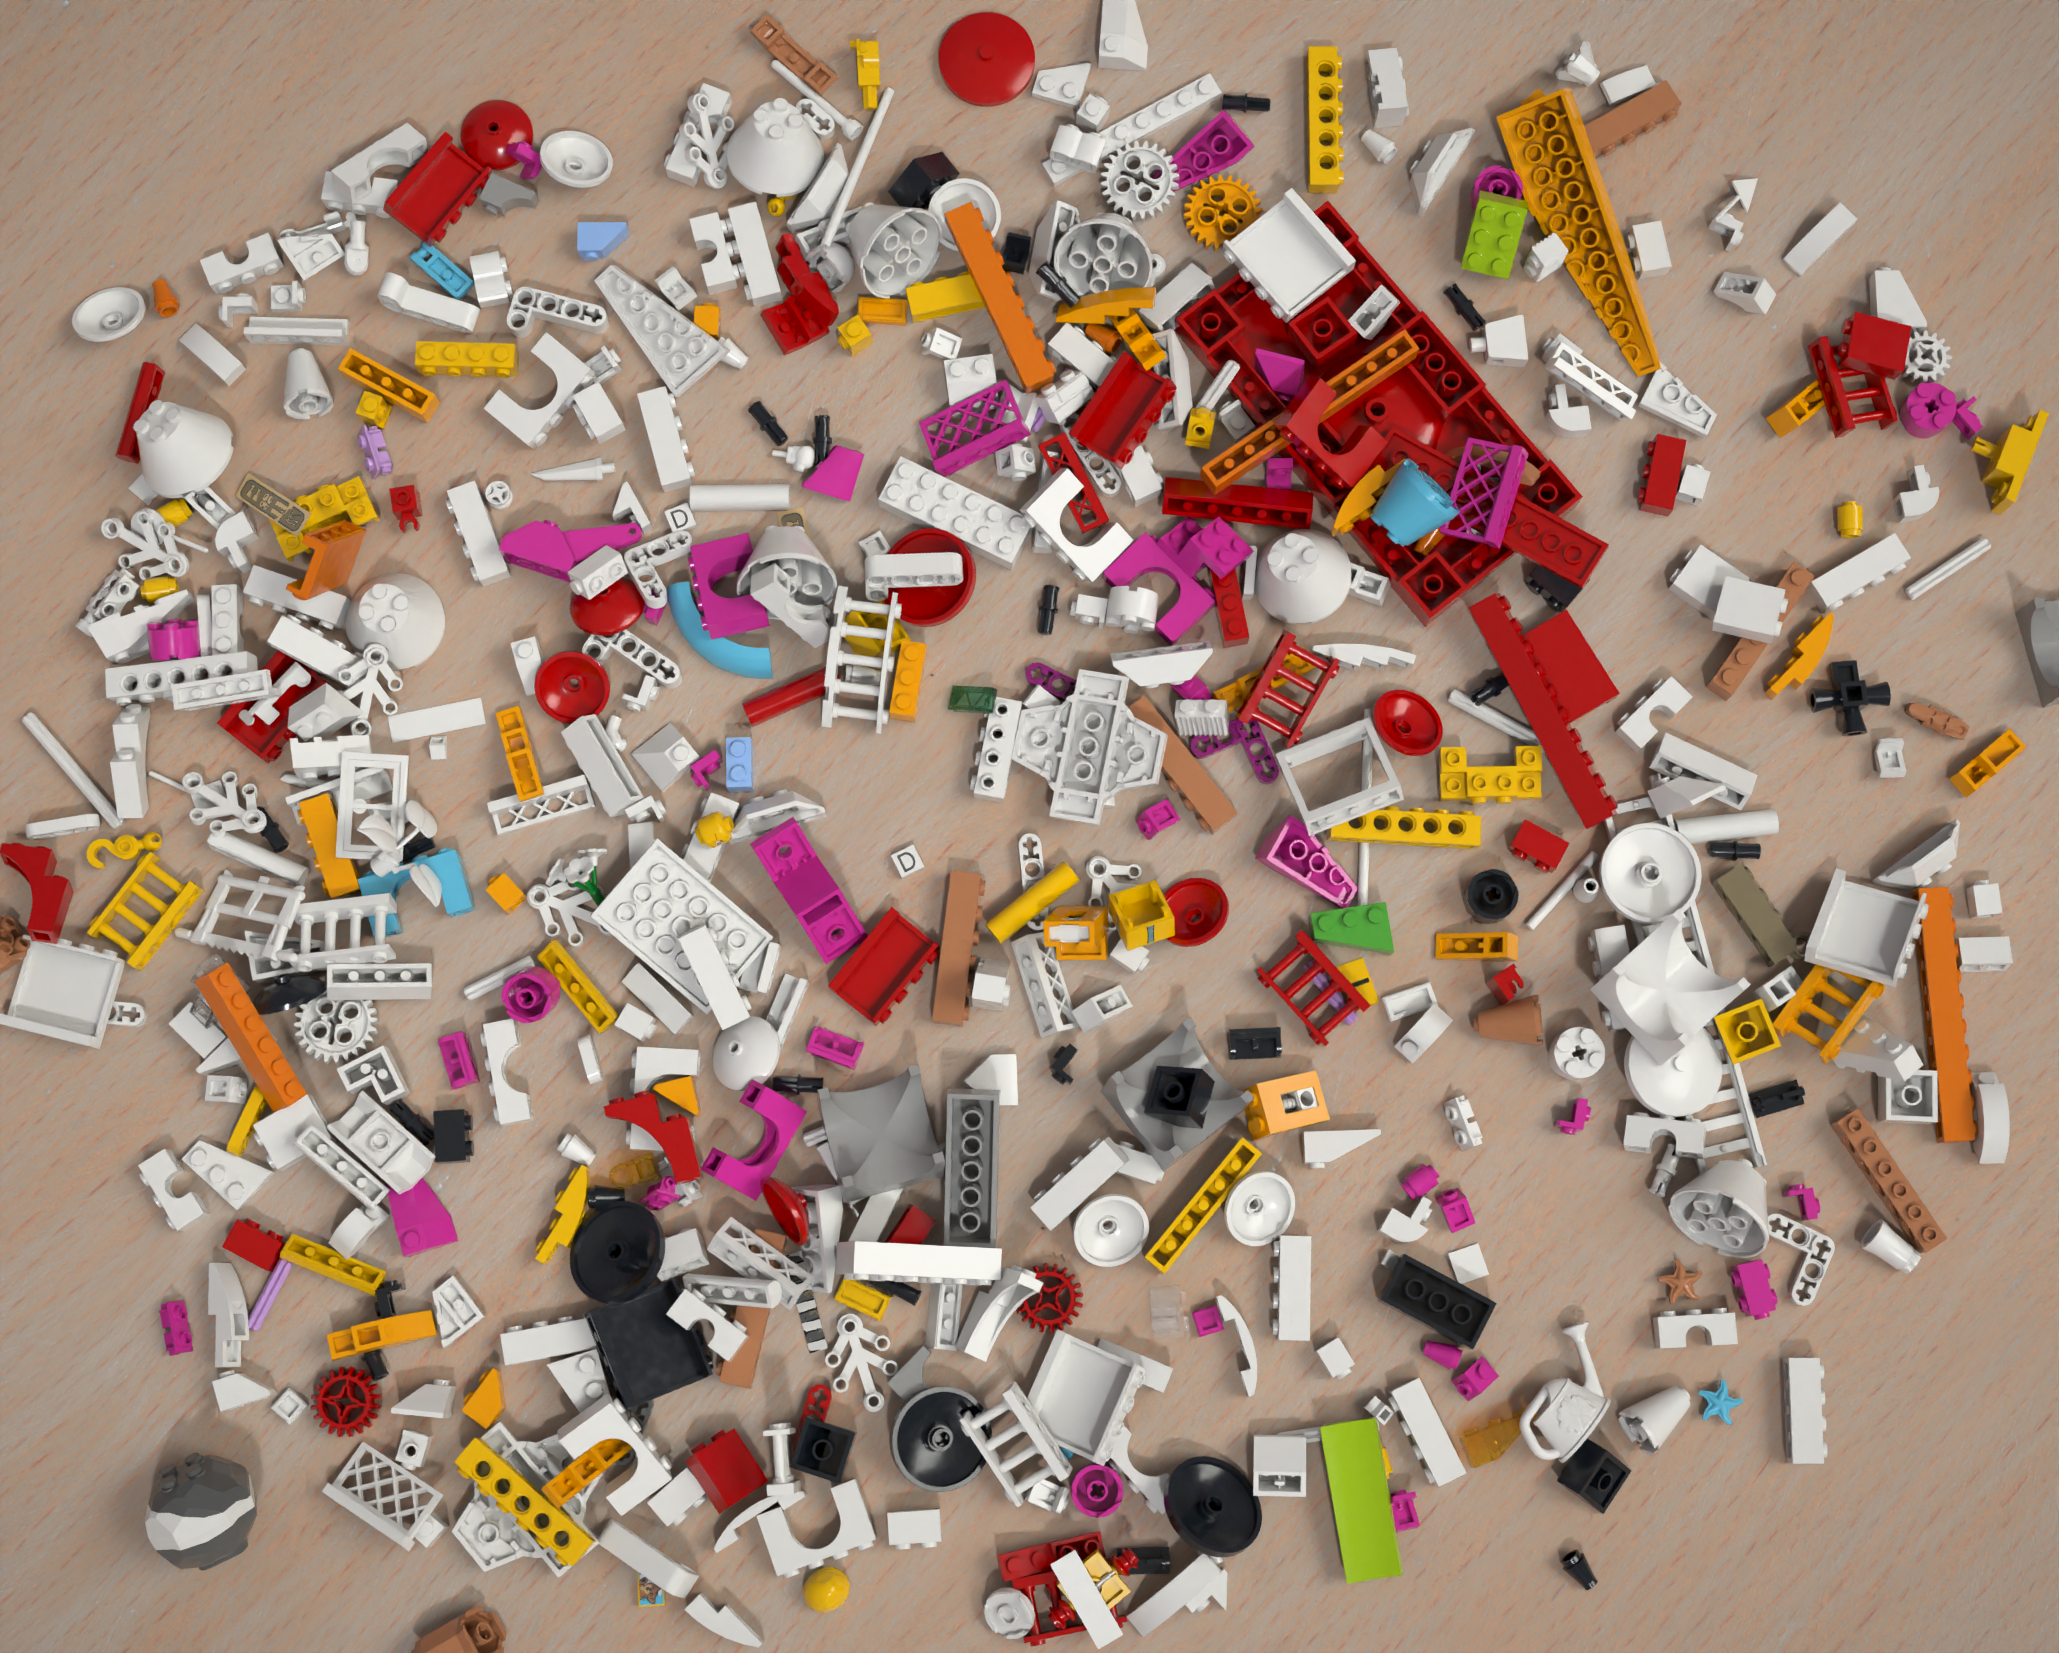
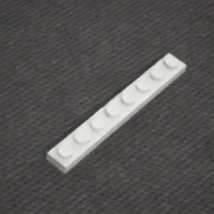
M1209 73L1099 132L1098 134L1102 136V139L1106 140L1100 162L1109 158L1110 154H1116L1117 148L1125 149V143L1131 146L1135 141L1146 138L1220 98L1222 92L1211 74ZM1053 159L1042 163V168L1054 187L1084 171L1073 165L1063 164Z

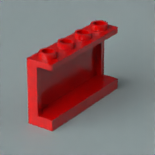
M447 132L442 134L387 198L383 211L430 247L435 241L440 243L447 234L445 229L450 223L455 225L461 218V210L465 206L469 208L477 198L475 194L480 188L484 189L492 171L489 166L484 169L452 144L453 137Z
M1123 352L1068 434L1075 442L1122 470L1124 465L1132 460L1137 446L1145 441L1151 425L1159 420L1166 403H1169L1174 398L1177 387L1171 379H1165L1151 370L1146 371L1131 355Z
M1567 609L1523 634L1524 639H1528L1534 647L1535 652L1533 656L1536 662L1540 661L1547 673L1544 677L1548 684L1552 683L1557 690L1558 697L1556 699L1560 707L1564 706L1570 715L1568 720L1570 724L1599 706L1611 702L1620 694Z
M279 650L262 668V670H270L272 685L295 662L311 675L310 683L304 687H299L296 684L291 685L274 702L272 706L280 715L270 725L265 723L256 714L253 715L255 718L254 723L249 726L239 717V713L242 710L249 711L258 700L232 704L217 722L219 726L267 764L275 761L281 755L282 747L287 741L290 742V738L297 736L288 729L289 707L325 683L330 685L306 665Z
M891 907L829 983L828 987L875 1026L879 1022L884 1024L891 1016L892 1012L890 1009L895 1002L900 1004L907 996L908 992L906 989L911 983L916 984L924 974L921 970L927 963L932 965L940 955L937 951L940 948L939 944L933 942Z

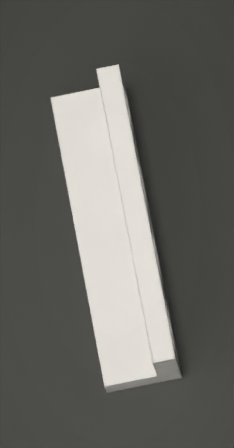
M250 317L249 327H244V335L250 343L348 346L350 322L348 319Z
M1558 343L1544 368L1620 421L1632 419L1636 413V410L1632 407L1638 395L1564 343ZM1562 351L1569 356L1570 364L1559 357ZM1582 365L1586 367L1589 377L1577 370V367ZM1596 380H1605L1609 391L1597 384ZM1620 392L1629 397L1627 403L1617 398L1615 394Z
M267 669L171 685L174 710L193 711L281 696L280 689L272 687L270 670Z
M366 768L355 772L353 801L363 799L368 802L393 792V785L387 769ZM340 778L285 797L287 805L292 808L299 826L304 825L301 823L297 810L300 809L299 802L329 793L332 794L338 811Z
M585 775L543 786L544 795L523 802L519 801L517 794L488 802V809L493 816L497 834L500 836L595 808L588 779ZM585 790L588 803L578 806L570 802L575 793ZM558 798L565 802L558 812L553 813L546 809L553 799ZM545 802L543 806L538 805L539 803ZM533 805L541 809L535 819L529 820L522 816L525 809ZM568 805L573 806L572 808L566 809ZM509 812L516 816L511 826L502 828L498 815Z
M1044 932L1023 936L1011 942L1040 1036L1041 1038H1046L1062 1031L1075 1029L1079 1025L1071 1012L1074 1009L1054 947H1045L1044 952L1038 947L1037 939H1042L1044 944ZM1046 963H1047V964L1051 967V969H1052V975H1051V976H1050L1048 973H1046V969H1045V964H1046ZM1053 987L1059 991V1000L1053 995ZM1061 1011L1066 1014L1069 1024L1063 1025L1060 1017Z
M786 973L766 1018V1021L775 1028L778 1034L780 1053L809 987L808 980L798 979Z
M732 1217L715 1234L707 1248L709 1252L745 1278L778 1281L782 1288V1296L779 1303L788 1310L793 1308L800 1295L814 1278ZM731 1227L739 1233L740 1238H733L726 1231ZM748 1245H755L760 1249V1253H753L749 1250ZM769 1260H776L780 1263L781 1269L773 1268ZM790 1275H796L804 1282L799 1287L791 1281Z

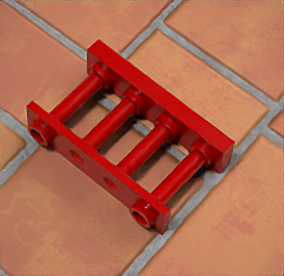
M1828 336L1819 337L1807 346L1835 438L1844 437L1856 428L1855 424L1878 420L1881 430H1885L1898 421L1897 412L1893 406L1885 377L1850 368L1839 369L1834 355H1837L1839 345L1832 346ZM1858 375L1865 376L1868 388L1847 392L1844 390L1841 378ZM1872 398L1875 411L1854 415L1851 413L1848 401Z
M1284 629L1235 717L1245 724H1248L1249 720L1253 721L1255 719L1285 736L1282 743L1291 748L1293 744L1296 745L1303 734L1301 729L1329 679H1333L1340 668L1338 663L1340 660L1333 656L1329 658L1328 662L1296 645L1297 642L1294 640L1297 636ZM1286 654H1293L1322 670L1317 682L1314 684L1285 668L1282 662ZM1274 676H1281L1310 692L1304 705L1302 706L1271 689L1270 683ZM1267 697L1298 714L1291 728L1259 711L1260 708L1257 706L1261 699H1266Z
M1301 930L1295 935L1298 940L1295 943L1296 946L1267 973L1260 967L1257 970L1260 973L1257 979L1266 989L1271 986L1311 1030L1308 1035L1318 1046L1321 1043L1327 1046L1329 1042L1325 1036L1354 1010L1357 1012L1361 1009L1365 1012L1371 1005L1309 936ZM1309 952L1315 958L1312 962L1313 965L1285 991H1282L1273 980L1298 957ZM1326 971L1332 977L1329 981L1330 984L1302 1010H1299L1290 999L1315 976ZM1344 990L1349 996L1346 1000L1348 1003L1317 1029L1309 1021L1308 1017L1337 991L1340 993Z
M1107 1558L1106 1561L1112 1566V1558ZM1053 1570L1012 1580L1014 1589H1019L1021 1593L1028 1597L1034 1608L1035 1621L1030 1629L1031 1634L1023 1636L1024 1643L1030 1642L1031 1647L1046 1644L1045 1639L1087 1630L1082 1622V1624L1069 1627L1066 1625V1629L1060 1626L1054 1630L1041 1632L1033 1591H1036L1035 1586L1045 1584L1046 1588H1049L1052 1608L1056 1609L1059 1607L1058 1600L1061 1599L1060 1589L1056 1584L1059 1580ZM1114 1605L1110 1612L1119 1628H1123L1122 1623L1128 1622L1127 1616H1118L1117 1607Z

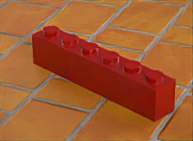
M1173 477L1165 478L1162 514L1213 520L1220 517L1223 521L1310 529L1313 512L1312 492L1230 484L1214 495L1204 481Z

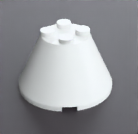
M777 98L774 101L761 105L733 132L727 145V163L733 176L744 187L761 195L762 192L777 194V197H785L800 193L810 187L823 167L824 151L819 138L798 109L783 98Z
M869 202L863 206V209L846 226V232L849 236L862 282L872 294L880 298H890V295L898 293L900 295L906 294V288L910 287L913 283L922 282L927 277L940 254L937 249L939 239L942 240L941 225L934 215L921 208L878 205Z
M1097 213L1094 217L1071 227L1059 240L1054 255L1055 271L1060 277L1064 276L1067 279L1066 283L1081 297L1108 290L1147 287L1152 274V256L1146 242L1132 226L1129 218L1115 213Z
M161 400L152 402L149 409L142 414L133 427L137 434L145 482L156 494L162 497L182 498L184 493L193 490L196 492L203 490L222 474L233 453V447L231 446L232 431L221 418L175 403L162 402Z
M768 526L737 580L738 597L750 595L751 576L775 563L791 577L789 597L797 603L809 606L823 604L827 607L837 592V579L834 571L801 526ZM766 608L769 619L780 620Z
M1314 529L1291 530L1270 541L1258 556L1254 591L1262 607L1274 618L1295 625L1297 623H1315L1334 613L1346 599L1352 581L1351 563L1344 548L1332 536Z
M401 573L382 575L363 585L352 598L347 609L345 621L347 637L354 651L363 654L364 649L370 644L378 643L383 645L388 651L387 664L392 671H401V669L412 666L416 667L426 661L440 645L446 624L444 609L436 592L421 579ZM373 652L371 658H378L380 653Z
M1746 1159L1719 1161L1718 1164L1677 1190L1671 1197L1669 1213L1672 1220L1687 1237L1702 1247L1706 1243L1719 1249L1718 1254L1735 1258H1750L1761 1254L1769 1242L1766 1201L1767 1181L1753 1169L1752 1163Z

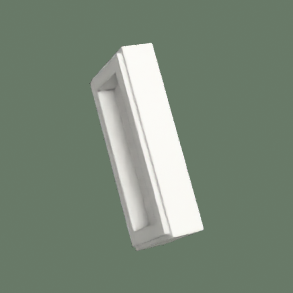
M1250 546L1254 552L1245 560L1242 600H1251L1253 598L1257 557L1256 546Z
M1430 982L1381 998L1389 1023L1426 1011L1434 1003L1438 1006Z

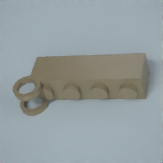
M1740 864L1711 883L1768 967L1776 964L1788 955L1796 960L1805 959V953L1797 949L1796 941L1797 939H1802L1807 944L1811 933L1800 932L1795 935L1791 930L1786 929L1782 923L1784 921L1782 915L1777 909H1772L1768 903V895L1762 888L1756 886L1753 881L1754 876L1747 867H1743Z

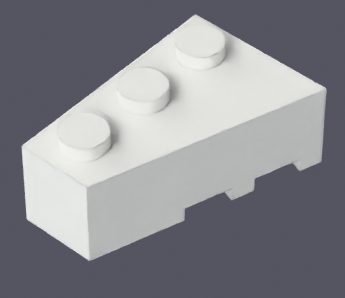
M1397 48L1368 50L1365 62L1374 128L1402 126L1405 117L1409 114L1405 79H1403L1401 72L1403 70L1402 57L1398 56Z
M369 735L337 736V739L331 740L313 737V742L298 743V738H290L293 769L297 778H302L303 781L318 779L317 776L328 775L329 778L340 777L342 752L372 753ZM355 767V772L364 770L367 767Z

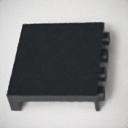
M675 1277L665 1283L645 1290L630 1301L620 1304H608L601 1308L597 1307L584 1314L616 1398L622 1402L626 1410L693 1384L713 1374V1363L708 1354L705 1355L702 1347L704 1340L700 1331H696L694 1325L690 1330H686L666 1314L684 1291L681 1283H677Z

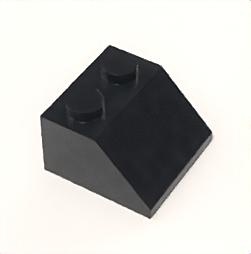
M1538 564L1525 580L1528 584V589L1532 593L1540 594L1547 600L1546 603L1551 609L1559 610L1560 612L1565 611L1583 590Z
M1157 1066L1144 1113L1178 1127L1202 1129L1215 1081L1203 1069Z
M806 1417L790 1468L841 1483L857 1432Z
M1586 1439L1574 1453L1568 1464L1562 1469L1557 1482L1604 1514L1631 1470L1608 1450Z

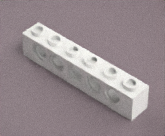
M245 651L105 669L106 698L120 706L132 704L131 701L137 700L142 703L155 702V698L162 697L165 700H173L171 685L179 684V680L183 675L184 681L182 683L203 680L206 672H208L207 679L226 676L230 669H232L231 675L258 671L257 656ZM161 678L160 685L156 687L157 680ZM137 681V687L133 690V684Z

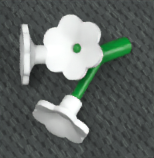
M593 848L577 851L578 857L582 858L572 860L569 863V867L562 871L564 860L559 858L549 873L546 885L551 887L557 879L564 883L569 882L588 892L596 905L599 906L605 898L597 888L596 867H598V857L607 855V849ZM590 872H591V880H592V883H591L590 880H589V873H590Z

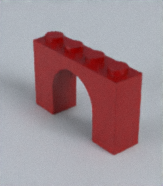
M1308 378L1274 426L1280 430L1279 434L1283 439L1297 446L1296 450L1299 454L1310 458L1314 462L1313 466L1315 469L1323 474L1326 473L1331 478L1330 482L1338 489H1353L1387 441L1373 427L1358 425L1340 450L1335 453L1325 450L1318 437V424L1321 416L1337 393L1321 378Z

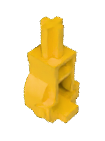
M860 39L850 41V50H857L859 90H862L863 110H877V90H880L878 41H860Z

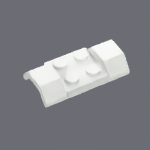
M363 1090L359 1093L354 1106L340 1120L330 1123L326 1127L327 1130L398 1194L412 1189L430 1170L436 1157Z

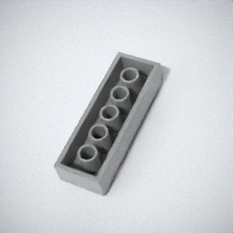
M952 1088L948 1090L944 1246L996 1248L1001 1090Z

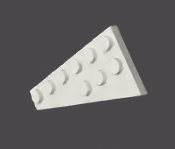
M610 265L594 280L675 397H680L731 351L617 266Z

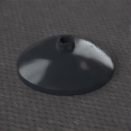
M289 973L276 976L274 978L275 981L264 987L252 1003L259 1015L277 1013L300 1006L319 997L326 991L327 987L325 982L318 978L306 975L290 976Z

